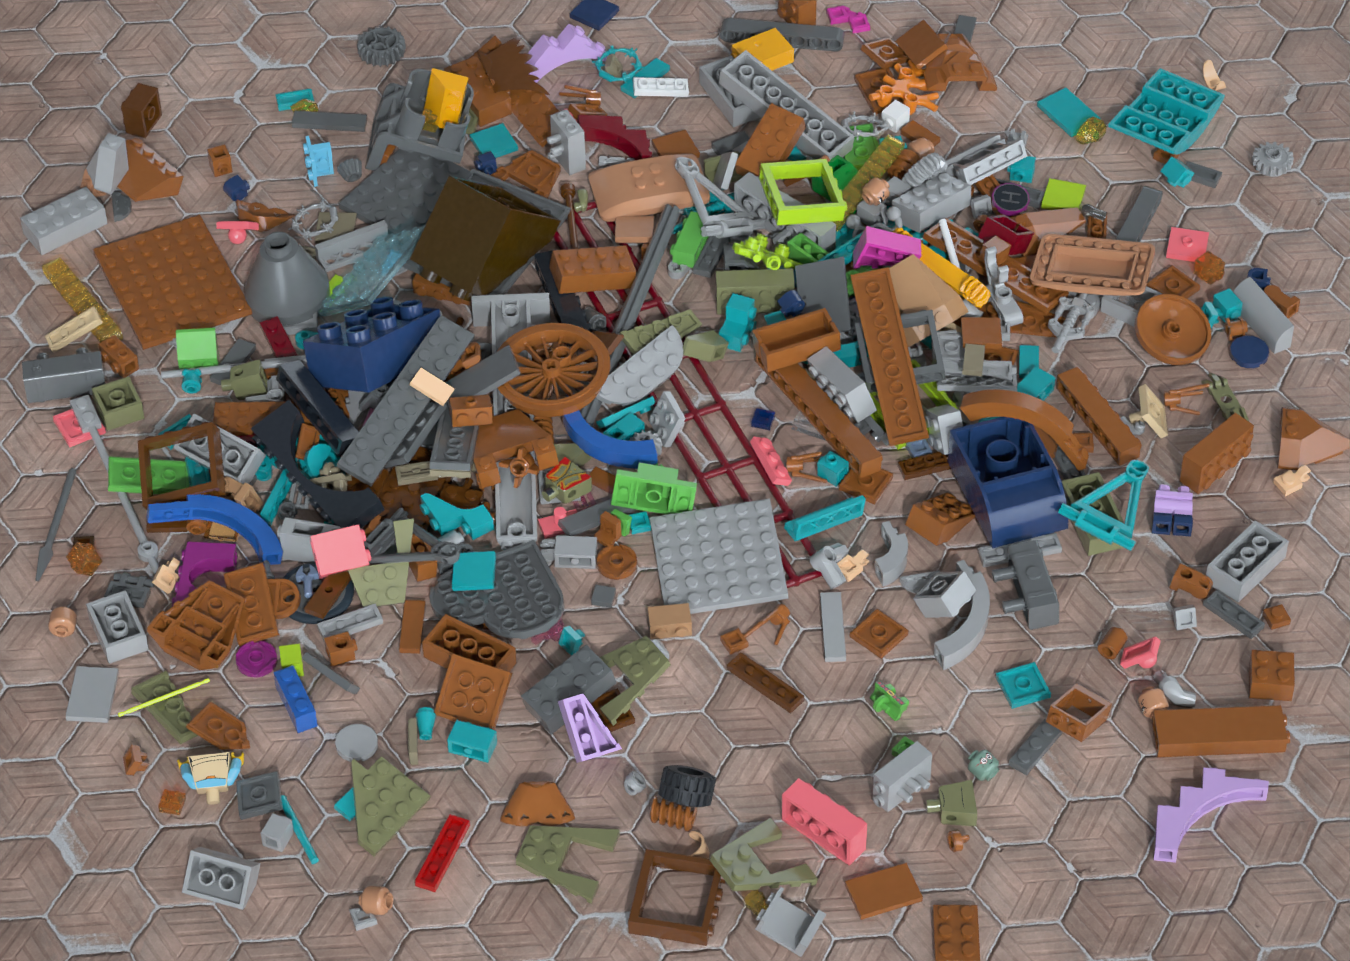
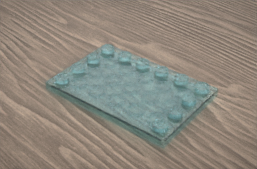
M425 226L414 227L408 231L403 230L398 234L392 233L387 237L381 236L375 239L374 245L363 253L364 257L353 265V270L343 277V282L332 290L333 294L322 302L323 306L318 310L319 314L324 317L370 305L412 255Z

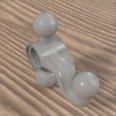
M892 206L887 210V218L895 222L893 228L882 223L870 226L889 232L894 231L896 228H902L903 221L900 209ZM851 214L846 218L847 227L854 229L853 238L861 234L865 227L860 226L861 220L855 214Z

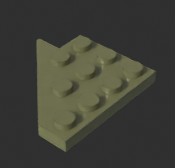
M382 756L368 770L355 759L351 761L357 842L374 857L431 797Z

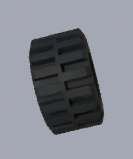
M683 765L665 766L658 794L667 801L684 806H710L716 777L707 771Z

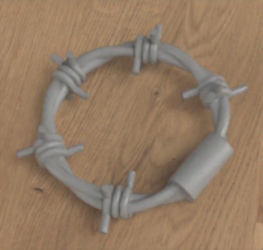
M854 111L853 115H849L848 118L841 121V126L857 137V141L859 136L877 137L876 140L878 141L880 135L885 133L886 130L892 129V127H888L886 120L883 122L877 119L878 116H875V112L874 116H855ZM856 119L867 120L869 124L875 122L880 124L875 127L873 133L856 130V126H854V131H852L849 127L851 122H856Z
M321 200L322 202L319 204H313L307 208L301 205L302 209L296 210L299 213L295 216V220L292 219L293 223L288 230L293 229L296 233L303 235L306 238L305 240L308 238L312 240L311 237L329 231L332 233L331 230L334 231L332 227L338 221L337 208L327 205L324 202L325 200ZM319 208L321 212H324L326 208H329L331 221L326 225L323 223V226H320L323 228L322 230L310 232L309 228L307 230L303 228V232L299 230V224H302V222L298 223L297 221L301 216L304 219L305 214L309 215L308 210Z

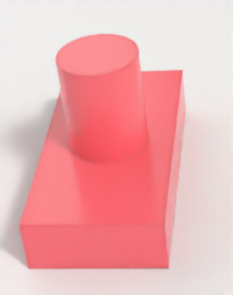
M557 507L554 509V515L538 519V525L544 539L565 534L558 526V521L577 513V509L566 511L563 507Z

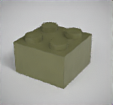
M129 376L92 388L94 404L107 431L145 419L142 402Z

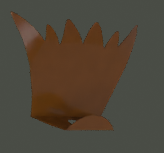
M523 35L507 41L488 55L478 52L490 83V79L495 81V84L492 86L495 93L522 89L550 95L541 85L533 82L540 78L528 75L539 69L530 64H524L532 58V55L519 53L524 48V45L517 46Z

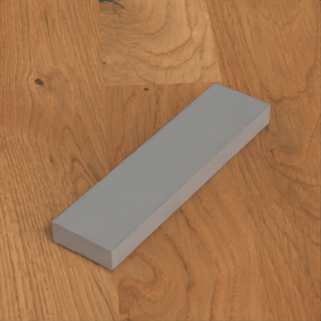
M1053 533L993 549L991 545L979 547L977 553L982 566L989 567L1008 563L1009 545L1037 540L1040 549H1042L1043 556L1062 553V546L1057 534Z
M841 592L820 593L825 662L846 661Z

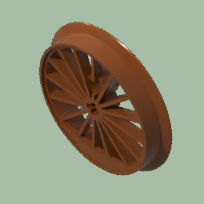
M545 323L525 328L509 337L497 350L498 352L509 345L513 350L516 361L527 366L519 367L522 376L509 380L497 389L514 407L535 416H563L584 408L599 394L610 372V356L603 342L590 331L571 324ZM558 342L557 348L553 351L552 358H549L546 343ZM563 343L573 344L571 348L562 345ZM543 344L546 356L545 361L531 348L532 346ZM579 348L586 350V352L572 359L573 354ZM526 350L537 363L518 354ZM591 357H593L596 361L592 363L577 365ZM598 369L596 375L580 373ZM575 380L588 381V382H590V384H589L588 386H586V385H584V384H582V383H579V382H577V381H575ZM526 383L516 389H513L510 386L515 384ZM556 383L569 397L560 399ZM551 384H553L557 400H547ZM567 385L580 390V392L574 394ZM545 387L542 400L534 399ZM534 388L528 396L522 395V393Z

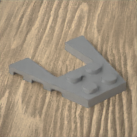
M1006 322L1004 326H1001L1002 341H1010V322ZM956 330L937 332L944 367L963 371L965 348H962L961 332H956ZM932 343V365L937 362ZM984 360L982 375L1012 380V361Z

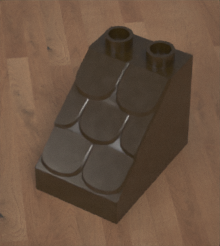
M449 176L410 260L422 266L419 272L421 277L436 284H440L442 278L453 283L449 290L451 294L470 301L473 294L482 296L491 293L506 278L524 266L532 256L550 243L561 220L503 188Z

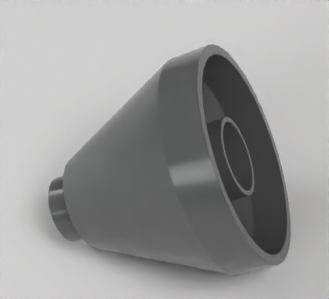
M273 232L266 236L244 286L245 300L252 309L251 316L259 323L278 316L283 326L305 322L313 318V314L316 312L317 316H320L328 306L327 303L331 292L325 270L294 238L285 232Z

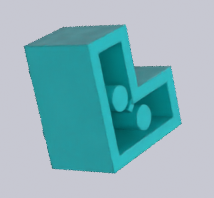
M735 293L729 299L726 305V320L719 331V335L729 342L728 349L741 352L743 346L748 344L750 333L756 329L757 321H755L757 312L755 299Z

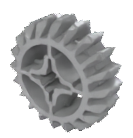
M938 153L928 154L909 169L902 178V181L914 189L939 174L945 173L948 165L945 159Z

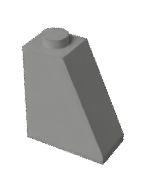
M108 133L86 168L94 189L112 195L129 170L125 138Z

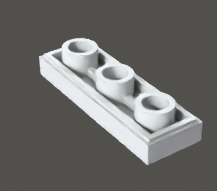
M633 77L634 96L688 97L689 95L688 79Z

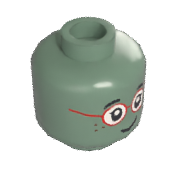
M986 749L980 752L975 750L968 757L970 761L968 770L980 781H990L1000 770L998 768L999 761Z

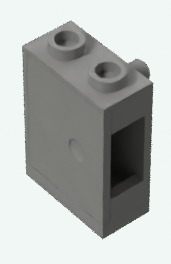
M567 109L550 115L551 136L547 137V143L552 144V148H550V152L547 154L548 158H556L569 176L585 170L584 130Z
M285 517L283 524L279 525L277 536L280 537V544L283 550V559L305 563L315 562L309 540L310 536L330 532L332 529H339L340 526Z
M916 741L874 773L872 800L875 805L883 808L888 813L903 800L907 803L911 802L913 799L912 793L919 792L921 788L924 790L928 789L930 786L928 781L931 779L932 753Z

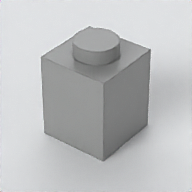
M272 813L261 832L263 846L283 852L294 833L292 820L286 816Z

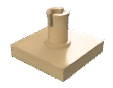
M1146 384L1140 386L1141 410L1129 415L1131 423L1135 424L1136 422L1139 423V421H1146L1160 438L1168 436L1165 406Z

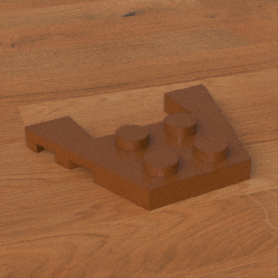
M530 150L512 160L510 165L499 167L496 169L497 172L490 176L502 181L510 177L535 191V194L548 199L561 172V167L539 153Z

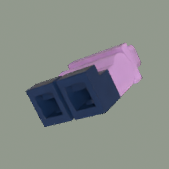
M1159 485L1155 494L1152 534L1170 535L1173 516V535L1191 537L1193 527V493H1190L1189 487L1180 486L1178 487V492L1170 491L1168 485ZM1156 524H1166L1167 527L1161 529ZM1177 525L1187 526L1188 528L1186 530H1179Z

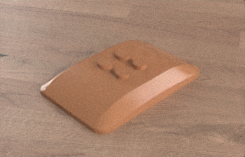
M694 154L664 155L619 163L590 172L588 179L600 218L603 221L612 222L616 221V217L645 216L661 213L667 204L671 207L675 205L679 209L694 207L695 205L686 182L675 169V161L678 157L690 158L694 160L699 167V172L703 175L698 158ZM694 179L703 203L707 204L710 201L709 190Z
M1047 234L1041 239L1030 274V281L1037 286L1069 292L1115 296L1140 295L1146 289L1155 256V247L1150 243Z

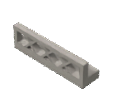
M383 220L316 244V259L325 272H329L362 260L394 244V242L388 235L387 224ZM382 240H386L387 242L384 245L377 244V242ZM363 247H368V248H370V249L367 250V251H361V250H360V248H363ZM346 253L353 254L351 257L348 258L342 257L343 254ZM330 259L335 260L334 263H331L329 265H326L325 261Z

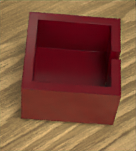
M997 215L986 218L978 237L984 240L983 243H986L994 236L1001 238L1011 245L1009 256L1025 253L1034 232L1019 225L1015 233L1014 230L1017 222L1006 215Z

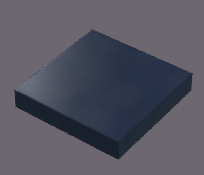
M583 0L570 12V18L600 31L619 12V6L606 0Z

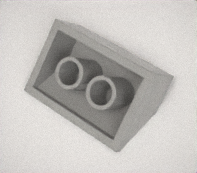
M203 847L195 848L190 851L182 893L243 910L256 886L261 863Z

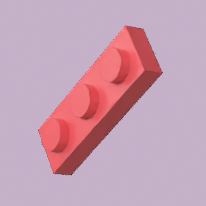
M754 436L750 443L771 482L777 485L789 486L792 479L788 474V470L784 467L780 456L774 449L772 442L768 438Z

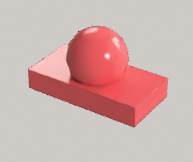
M218 221L216 229L229 230V240L233 244L238 245L246 240L245 230H259V224L249 221Z
M1155 636L1124 648L1120 665L1124 669L1136 664L1144 669L1153 667L1157 662L1160 640Z

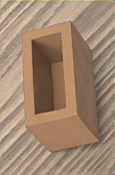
M689 603L648 607L650 639L691 636L692 621Z

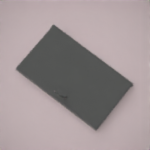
M844 257L795 266L797 292L805 302V307L800 315L826 308L832 318V322L835 323L840 333L851 331Z

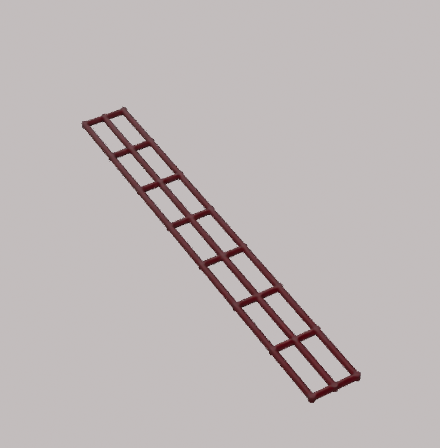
M595 201L588 202L586 211L597 208ZM574 210L575 223L589 247L597 248L598 245L579 216V213H582V211L575 212ZM606 222L615 237V222ZM556 231L553 239L559 249L568 250L559 232ZM619 243L620 246H627L637 273L640 263L634 255L632 248L629 247L628 243ZM651 283L648 292L653 300L644 302L640 312L657 306L666 319L671 316V313ZM617 289L618 295L623 303H625L628 296L624 289ZM586 292L596 311L606 317V328L612 333L615 327L612 321L618 319L621 310L607 314L595 292ZM638 315L635 322L636 325L644 326V321L642 320L641 316ZM625 346L622 353L626 361L632 357L627 346ZM683 355L682 359H690L716 403L696 409L676 374L674 373L669 379L689 411L684 414L686 418L684 422L692 419L696 422L720 462L721 467L702 473L679 433L674 442L712 506L719 507L722 505L707 480L725 473L743 502H751L750 496L734 470L754 464L782 510V513L773 516L774 523L796 519L793 510L789 508L777 486L771 482L753 447L699 359ZM653 391L647 397L649 398L653 396L655 400V404H653V407L655 408L658 403V398ZM720 410L749 457L729 463L701 416ZM808 537L800 540L810 557L816 553ZM779 546L783 568L790 578L786 580L787 588L798 587L801 583L823 577L822 573L817 570L797 576Z

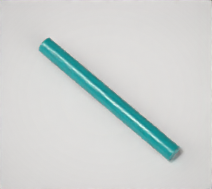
M281 795L283 811L286 817L292 820L293 830L311 864H316L319 859L286 796Z

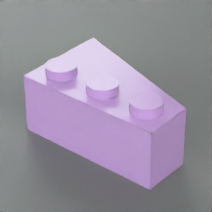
M584 694L558 701L577 763L622 749L610 734L609 729L602 723L598 717L599 715Z

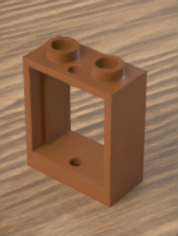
M1076 683L1050 706L1046 722L1083 742L1108 719L1112 703ZM1074 706L1092 718L1084 723L1065 711Z

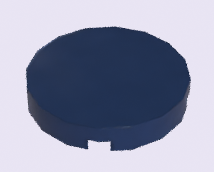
M1239 337L1232 342L1230 347V358L1234 359L1240 367L1258 368L1261 364H1265L1269 357L1268 345L1258 337Z

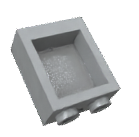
M1146 286L1144 293L1140 295H1104L1101 302V312L1135 327V318L1141 306L1148 299L1162 293Z

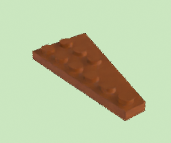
M1016 301L1023 314V323L1011 326L1010 333L1057 338L1048 328V322L1055 317V314L1050 312L1045 314L1036 307ZM986 302L981 308L976 307L983 312L981 318H999L991 302ZM961 317L952 323L961 327ZM1059 317L1057 321L1063 325L1066 318Z

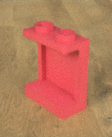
M359 525L310 536L309 540L319 579L328 577L331 574L368 566V561H371L370 551L365 549L364 541H366L364 529L360 530Z

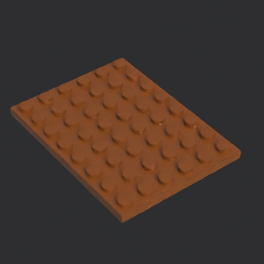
M200 215L93 249L94 256L143 350L172 341L176 338V330L212 328L252 314V309L247 304L242 290Z

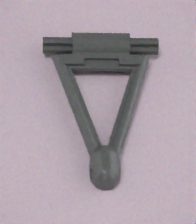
M399 508L390 519L385 518L364 541L365 549H369L371 561H368L369 564L437 561L444 564H454L460 558V551L456 544L447 541L441 542L416 523L413 524L412 534L431 546V552L384 554L395 542L393 521L409 519L407 518V511H404L403 508Z

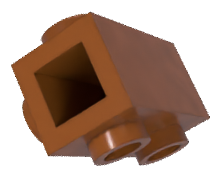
M115 335L98 344L103 363H107L115 374L118 373L122 378H125L139 370L137 355Z

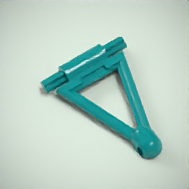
M1132 460L1125 472L1072 503L1071 506L1063 503L1058 513L1075 522L1074 526L1110 545L1114 542L1132 551L1136 544L1132 536L1141 484L1149 471L1148 465L1139 460ZM1124 483L1131 484L1124 524L1089 506Z

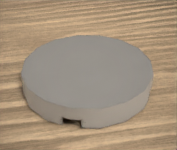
M353 724L340 730L336 736L335 746L338 755L344 760L351 762L353 759H362V761H365L377 751L378 738L375 731L369 726Z

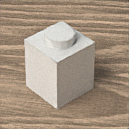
M895 100L882 111L881 120L883 122L886 120L888 127H892L889 130L896 133L909 122L910 108Z

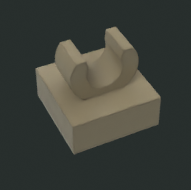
M614 54L608 55L606 63H604L605 66H602L604 68L603 71L620 78L623 65Z

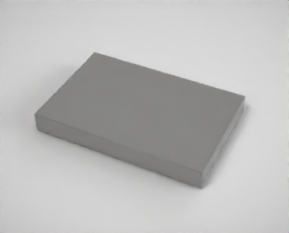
M76 667L66 712V721L109 722L119 675L118 668Z

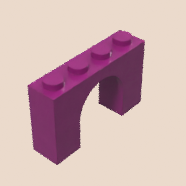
M187 542L186 550H182L183 565L179 566L178 575L180 580L176 581L175 584L176 597L172 599V607L178 600L181 602L189 596V593L197 589L192 583L201 574L236 570L238 559L236 544Z

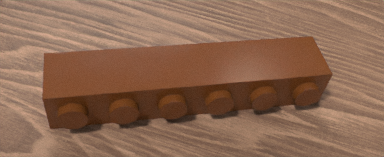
M1078 367L1058 374L1056 389L1115 462L1120 466L1139 458L1142 447L1140 440L1132 434L1129 426L1122 422L1119 414L1113 411L1108 401L1100 395L1097 387L1093 386L1088 380L1087 375L1082 373Z

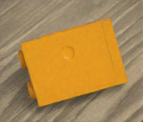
M776 28L732 44L730 56L732 55L734 59L746 50L771 71L794 62V48Z

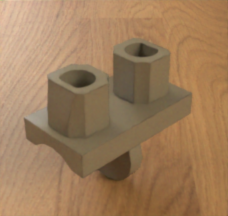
M328 462L320 470V475L325 476L313 478L310 481L323 488L330 489V485L333 484L335 491H347V481H352L350 474H336L340 472V468L335 467L332 462Z

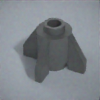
M385 384L369 392V395L360 403L359 410L363 411L369 407L375 410L390 387Z

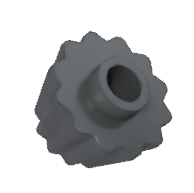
M358 158L345 160L337 167L338 173L347 182H354L362 177V163Z

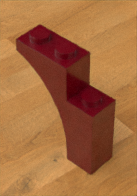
M578 115L577 123L584 130L585 141L614 147L635 160L652 157V151L649 150L650 138H647L646 130L626 129L622 116Z

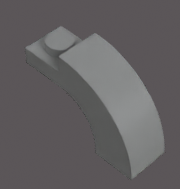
M890 521L883 522L881 526V537L889 552L875 559V574L883 587L893 583L902 575L906 568L908 557L906 534H898L897 529L892 527Z

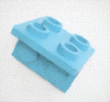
M305 136L306 143L303 144L304 154L308 155L304 157L306 168H310L307 170L309 181L313 180L314 187L318 186V176L334 174L330 142L311 145L309 136Z

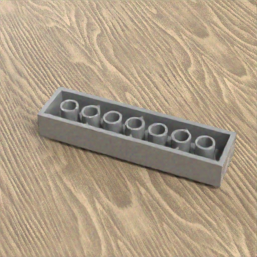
M745 50L720 71L719 84L761 118H763L771 103L804 118L806 128L797 141L796 146L815 160L824 155H827L830 160L837 155L843 158L852 150L855 136Z

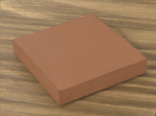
M654 216L616 217L615 243H650L654 233Z

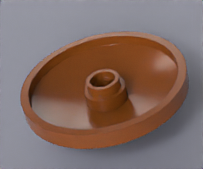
M1174 294L1154 296L1141 306L1135 318V332L1142 347L1151 356L1167 364L1186 365L1195 362L1205 353L1211 341V327L1206 315L1195 303L1182 296Z

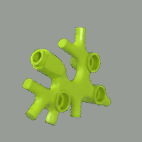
M757 233V236L754 237L749 236L745 242L741 241L740 244L734 242L732 246L735 254L751 258L754 262L763 260L765 266L772 270L779 269L781 265L785 269H795V266L803 265L788 259L790 247L785 244L779 243L774 252L766 249L769 242L767 240L768 237Z

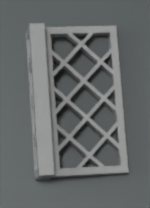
M1012 365V380L982 375V377L962 375V370L944 367L945 380L937 381V391L976 392L999 389L1017 392V365Z

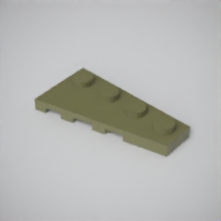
M690 309L671 315L663 320L653 321L648 325H640L632 330L622 331L619 334L624 335L622 341L632 354L635 355L671 325L676 328L682 340L699 329L702 323Z
M164 671L132 687L131 694L143 704L176 691V687L171 683L168 672ZM178 694L145 707L179 744L198 736L186 728L192 717L186 711L184 702Z

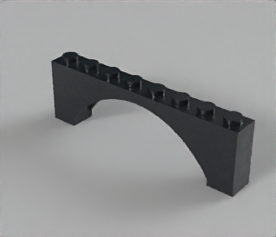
M290 400L286 401L251 428L254 434L252 437L258 447L262 445L265 448L263 451L269 459L274 458L276 460L274 463L281 472L283 470L286 471L287 479L292 484L296 483L298 485L297 489L303 497L307 495L310 498L308 501L315 510L319 508L321 511L320 515L325 522L330 521L333 525L340 526V528L359 525L361 529L385 510L380 499L369 487L361 491L330 490L314 484L299 471L295 458L296 441L301 424L305 423L300 411Z

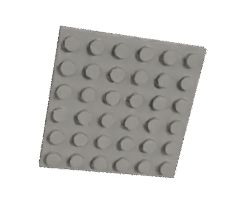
M770 499L650 517L664 605L689 603L690 614L789 599Z

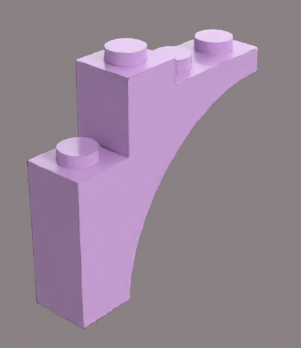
M568 24L557 39L553 36L542 35L527 53L531 54L532 58L524 64L537 67L539 70L531 72L529 75H534L541 79L548 72L564 63L578 59L601 58L602 54L606 52L605 46L600 42L595 43L586 37L585 31L577 25L575 27Z

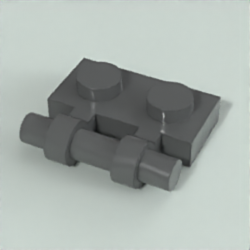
M126 572L122 574L115 573L114 581H110L104 597L126 590L132 606L145 608L151 594L149 587L154 588L155 586L152 583L153 579H148L147 576L142 575L140 577L131 576L130 573Z

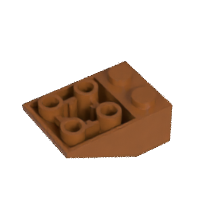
M944 493L913 504L905 525L937 546L948 542L976 516L971 506L960 502L953 494Z

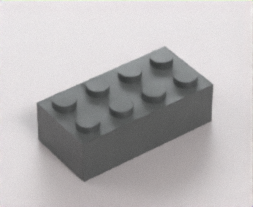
M585 645L522 694L521 698L525 708L552 735L565 724L558 701L584 694L591 704L617 682L612 670Z

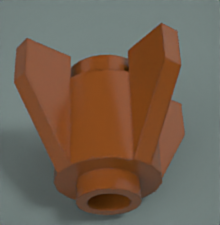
M523 447L519 448L518 455L514 459L501 460L499 462V467H510L511 473L516 476L514 488L520 486L523 477L528 473L537 475L540 471L532 455Z

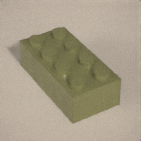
M793 268L716 271L717 314H726V305L733 293L755 299L756 313L781 311L780 308L782 307L778 300L786 292L794 290Z
M1099 472L1061 481L1068 506H1071L1072 503L1105 484ZM1110 493L1089 505L1124 524ZM1074 526L1088 556L1124 548L1114 542L1110 545Z

